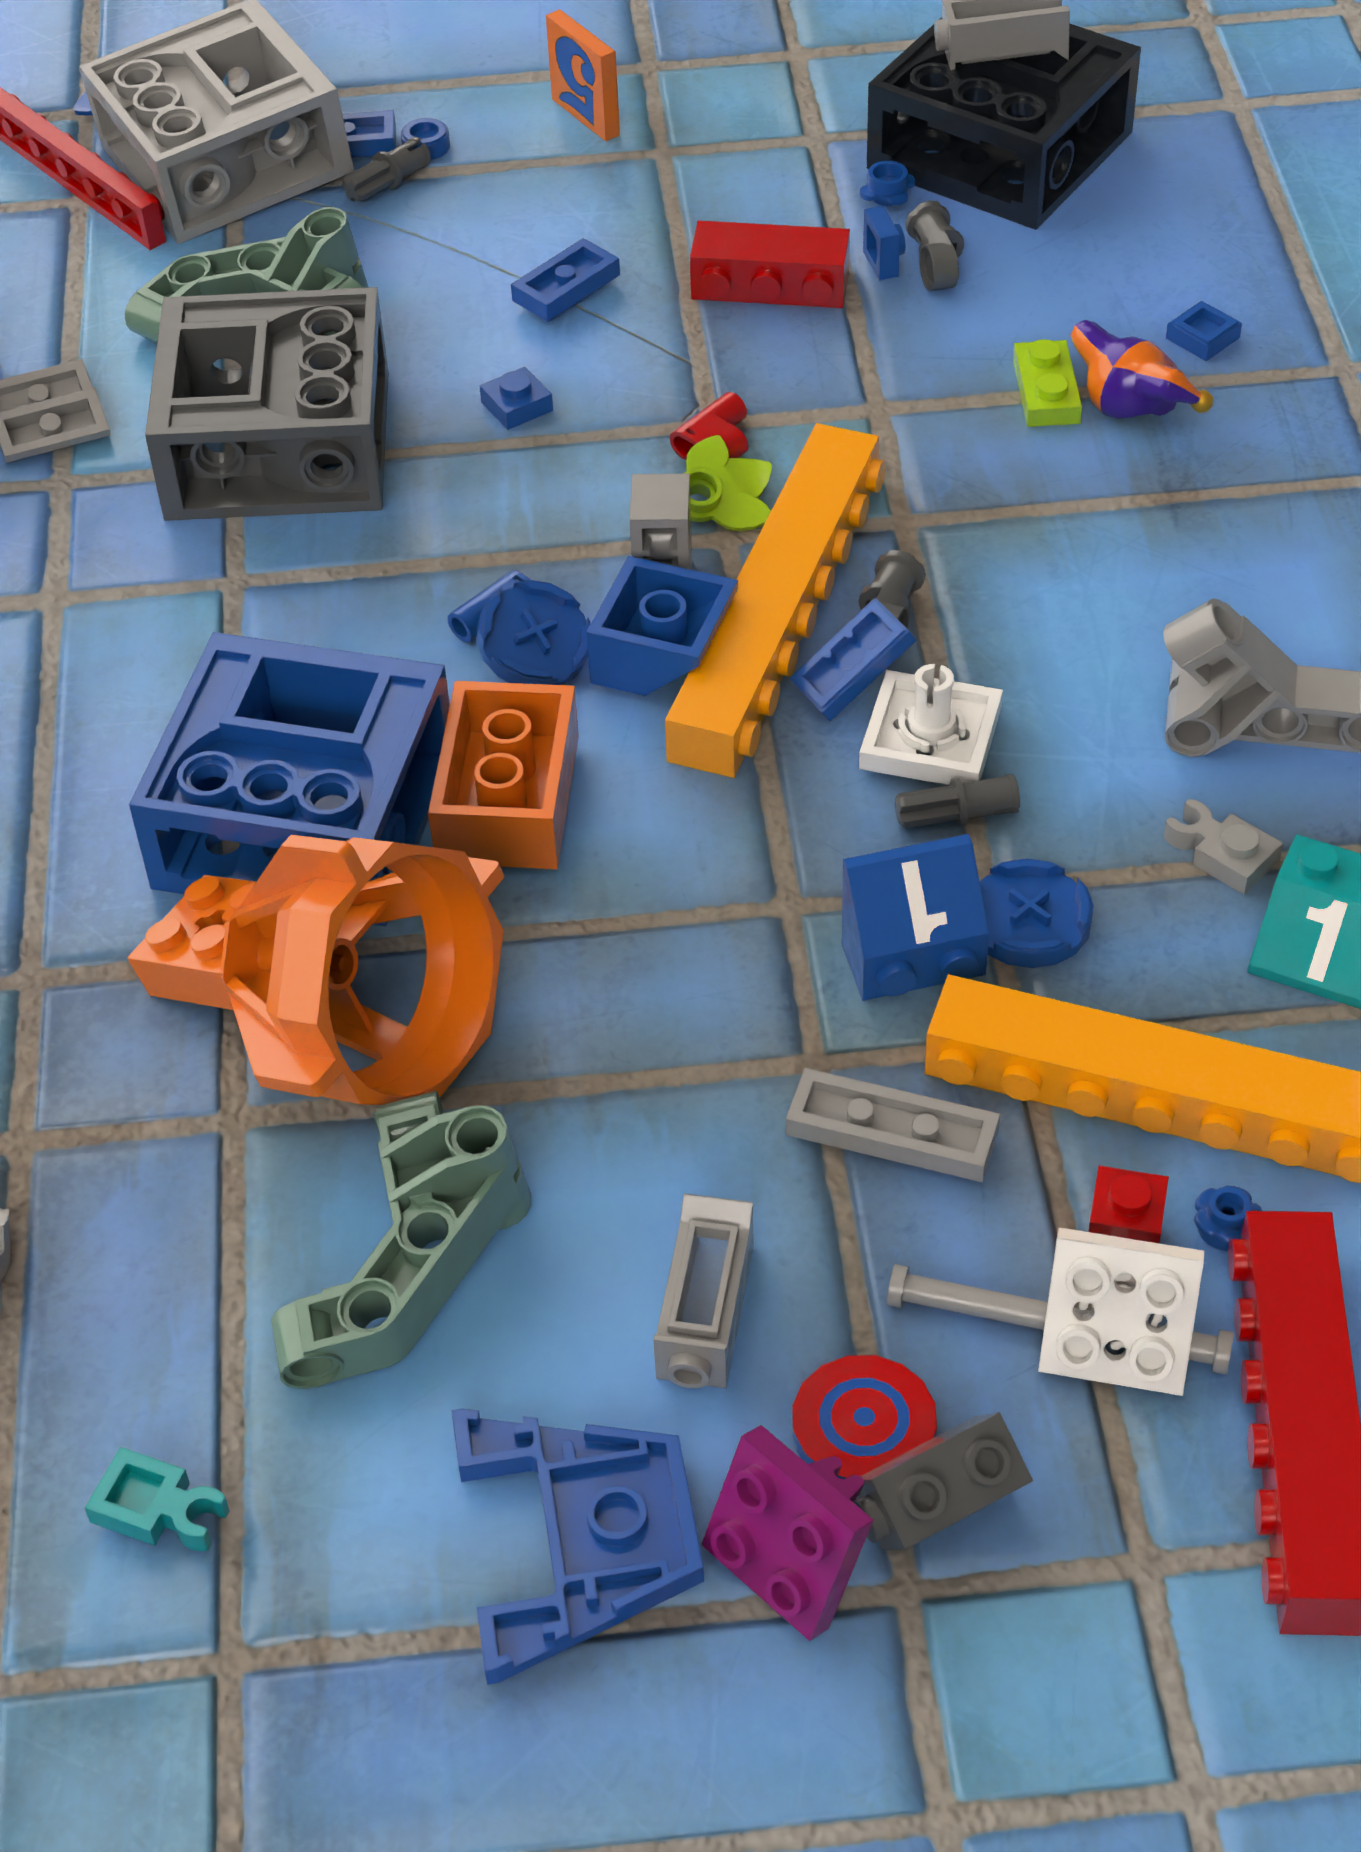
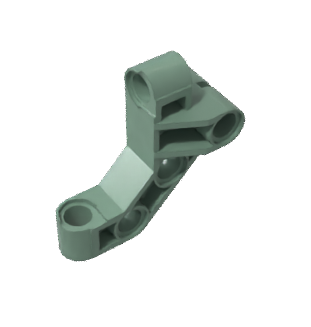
M335 207L321 208L313 211L291 228L286 237L180 257L141 287L130 298L125 310L127 327L131 331L157 344L163 297L367 288L368 283L360 258L358 257V251L346 213ZM332 331L323 336L334 335L339 332Z
M437 1091L376 1107V1112H373V1116L381 1141H378L393 1225L351 1282L322 1289V1293L296 1299L294 1300L295 1302L283 1306L274 1313L271 1322L281 1382L286 1386L297 1389L320 1387L334 1381L387 1368L401 1362L413 1349L497 1230L506 1229L518 1224L527 1215L531 1207V1192L503 1115L496 1109L477 1105L444 1113ZM444 1239L438 1246L423 1249L430 1242ZM388 1317L381 1325L365 1329L371 1321L377 1318Z

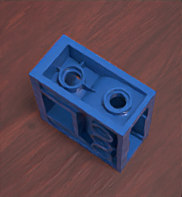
M213 632L129 803L150 889L184 894L188 886L203 875L257 882L272 860L269 856L278 851L290 835L347 841L355 837L419 845L429 820L428 810L450 707L445 665ZM225 840L241 844L238 849L225 855H217L209 851L213 845ZM384 867L369 881L393 873V871ZM387 921V922L376 923V924H373V925H379V926H385V927H386L387 924H388V921Z

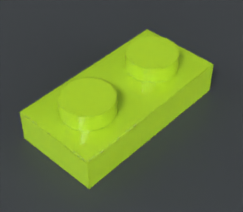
M1042 339L1034 342L1014 343L1013 363L1027 427L1081 424L1082 404L1067 340L1051 341Z

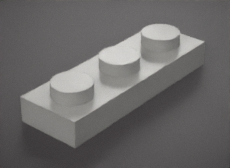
M804 1068L786 1117V1135L983 1182L999 1131L1000 1113Z

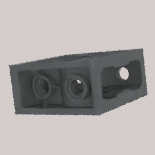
M377 287L163 297L145 437L164 521L382 510L389 371ZM332 331L339 332L334 335L323 336ZM228 358L239 363L241 369L221 370L215 367L213 362L218 359ZM226 442L232 445L233 449L223 453L214 452L208 449L204 443ZM342 463L340 467L334 470L322 469L323 466L328 464Z

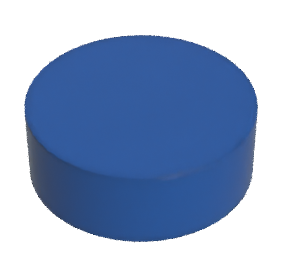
M416 119L406 124L401 130L402 144L412 137L420 138L421 143L415 146L413 150L425 143L430 151L431 160L445 155L450 148L448 127L437 119Z

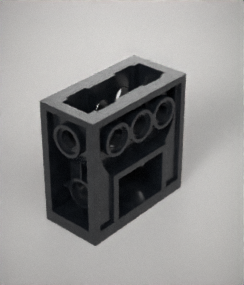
M1069 23V61L1053 50L1047 54L968 64L958 62L955 63V69L950 70L945 50L937 51L933 24L868 83L866 168L869 169L873 164L880 161L901 163L907 168L908 174L915 178L916 187L1037 230L1132 133L1141 47ZM923 151H938V153H925ZM1008 181H1022L1024 183L1013 184Z

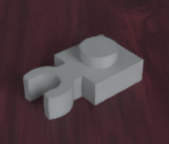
M1188 799L1185 802L1182 820L1190 825L1183 824L1172 817L1166 820L1164 839L1170 845L1182 850L1195 849L1192 865L1243 895L1280 860L1283 842L1232 813L1220 823L1212 818L1210 809L1197 800Z

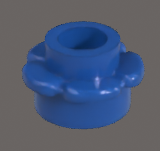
M1227 1185L1217 1190L1209 1188L1203 1191L1195 1201L1194 1206L1198 1213L1194 1217V1222L1198 1228L1199 1235L1208 1245L1219 1250L1228 1251L1230 1239H1241L1246 1211H1262L1258 1204L1252 1203L1250 1193L1240 1187ZM1222 1211H1229L1234 1213V1215H1226Z

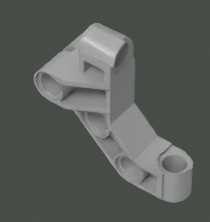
M1212 598L1165 625L1163 631L1164 642L1172 657L1165 741L1174 752L1188 757H1199L1209 754L1233 740L1361 753V671L1296 665L1244 615L1240 616L1226 602L1223 603L1219 599Z

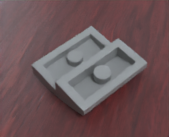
M83 359L0 380V449L6 463L111 436L96 389L92 387Z

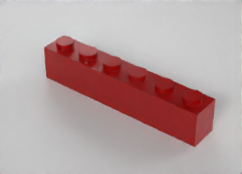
M1246 1211L1241 1239H1230L1228 1271L1230 1281H1241L1243 1298H1237L1235 1302L1234 1327L1237 1342H1248L1250 1360L1242 1361L1241 1395L1244 1404H1255L1256 1423H1250L1248 1427V1461L1251 1469H1262L1264 1489H1257L1255 1493V1528L1257 1535L1269 1536L1271 1557H1264L1262 1561L1261 1583L1263 1600L1265 1604L1276 1605L1279 1634L1361 1636V1422L1332 1212Z

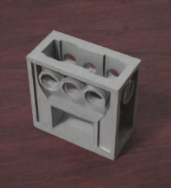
M257 0L243 1L79 66L102 148L119 170L126 174L134 184L157 197L164 210L165 218L162 224L177 244L354 172L337 88ZM234 67H243L241 77L235 83L225 86L223 83L225 74ZM284 121L290 124L288 132L282 138L276 140L269 139L271 132L277 125Z

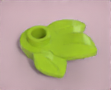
M720 435L711 436L696 443L687 454L686 472L683 474H689L690 496L701 494L708 500L697 501L690 498L691 521L705 522L713 520L732 531L754 530L764 526L771 510L759 498L768 485L772 464L768 461L751 458H729L728 449Z

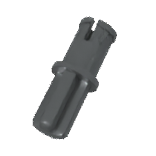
M412 137L389 152L380 151L375 153L372 157V162L345 176L342 185L346 190V196L351 201H364L385 188L392 190L399 187L403 178L430 164L431 156L427 145L424 143L413 150L415 146L421 143V139Z
M1013 774L962 782L960 778H952L948 786L899 793L895 798L896 817L899 824L904 828L956 821L958 826H966L968 819L1018 813L1020 808L1019 787Z

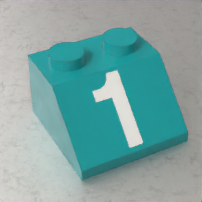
M1298 834L1295 835L1277 875L1247 973L1361 1009L1360 853Z

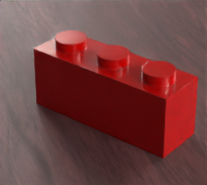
M698 220L690 253L691 299L843 308L849 276L850 229Z

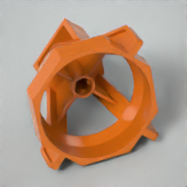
M290 835L280 846L257 882L203 875L200 879L189 885L185 890L184 897L161 921L155 923L147 931L145 939L127 959L149 996L234 1010L253 1074L261 1087L310 1097L321 1096L361 1105H385L437 1091L440 1098L491 1035L504 930L488 897L505 876L497 861L467 857L465 851L355 837L347 841ZM384 867L393 871V873L369 881ZM421 915L426 939V968L420 999L407 1027L360 1004L350 986L358 970V953L354 945L372 924ZM337 1041L377 1061L363 1069L352 1071L344 1060Z

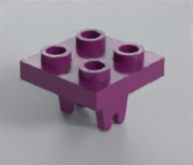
M760 1425L740 1438L701 1545L806 1639L811 1641L829 1629L874 1521L853 1503L860 1495L865 1481L858 1475H852L847 1479L838 1478L842 1461L835 1456L807 1464L765 1427Z

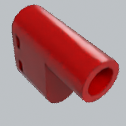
M726 392L670 434V444L675 453L686 460L688 452L696 443L708 437L720 435L728 449L729 458H740L749 448L746 436L736 427L747 416L745 403L736 393Z

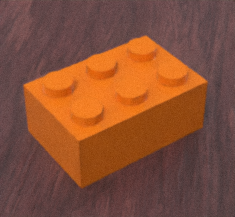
M476 681L454 682L428 810L433 847L465 851L467 857L494 860L499 863L500 867L558 870L579 739L575 686Z

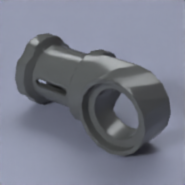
M938 201L920 203L908 214L905 225L909 236L920 244L919 265L923 284L928 291L954 288L959 277L957 258L963 252L964 239L960 232L950 226V214L946 207L942 206Z
M890 550L878 558L874 570L876 577L873 583L863 588L858 603L860 610H862L876 598L908 629L909 598L914 591L922 587L926 573L924 566L910 553L902 550Z

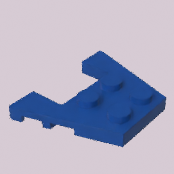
M451 1410L461 1482L534 1471L539 1475L555 1582V1592L549 1596L477 1607L487 1685L500 1683L704 1582V1567L679 1435L586 1424L584 1431L539 1426L538 1418L523 1416V1423L480 1418L478 1410Z

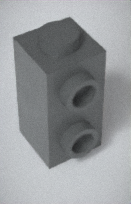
M997 1412L975 1416L860 1476L865 1481L864 1486L857 1497L858 1499L853 1501V1503L874 1520L867 1535V1538L872 1543L878 1541L882 1550H905L1031 1483L1033 1479L1001 1413Z

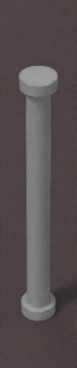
M895 1264L893 1267L887 1295L888 1306L902 1308L904 1302L1044 1330L1048 1304L1046 1301L909 1274V1266ZM1074 1307L1075 1311L1080 1315L1092 1314L1091 1310H1080V1308ZM1220 1329L1219 1335L1214 1336L1193 1331L1189 1360L1212 1364V1372L1227 1375L1234 1332Z

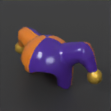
M1088 320L1075 324L1070 336L1073 345L1088 366L1087 389L1091 401L1104 415L1118 419L1146 414L1161 416L1173 410L1177 402L1190 404L1197 413L1208 412L1213 407L1214 397L1205 389L1197 390L1184 373L1177 368L1176 364L1153 342L1138 337L1118 338L1108 333L1097 323Z

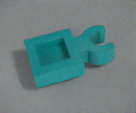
M123 1447L118 1449L85 1506L89 1522L154 1546H156L165 1528L177 1532L178 1538L184 1546L195 1551H208L212 1542L208 1529L201 1525L193 1524V1520L204 1513H211L217 1517L226 1518L230 1512L225 1495L218 1489L209 1486H198L187 1490L190 1482L186 1469Z

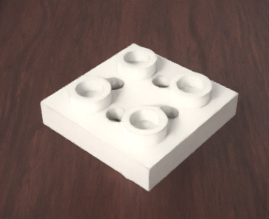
M935 664L920 667L915 675L886 670L859 752V769L949 785L952 778H960L962 782L981 780L1002 708L1003 690L955 682L952 671L943 665L940 667L939 679L934 678ZM921 752H922V753H930L931 755L928 756V755H923V754H919V753H921Z
M1059 1228L1038 1372L1183 1396L1204 1264V1251ZM1079 1302L1080 1310H1086L1089 1303H1091L1092 1314L1080 1315L1075 1311L1074 1305ZM1150 1314H1153L1152 1319L1148 1324ZM1164 1315L1167 1319V1323L1164 1326L1157 1328L1158 1323L1162 1321ZM1111 1341L1110 1347L1112 1349L1119 1350L1122 1347L1126 1348V1350L1122 1354L1113 1355L1106 1350L1105 1345Z

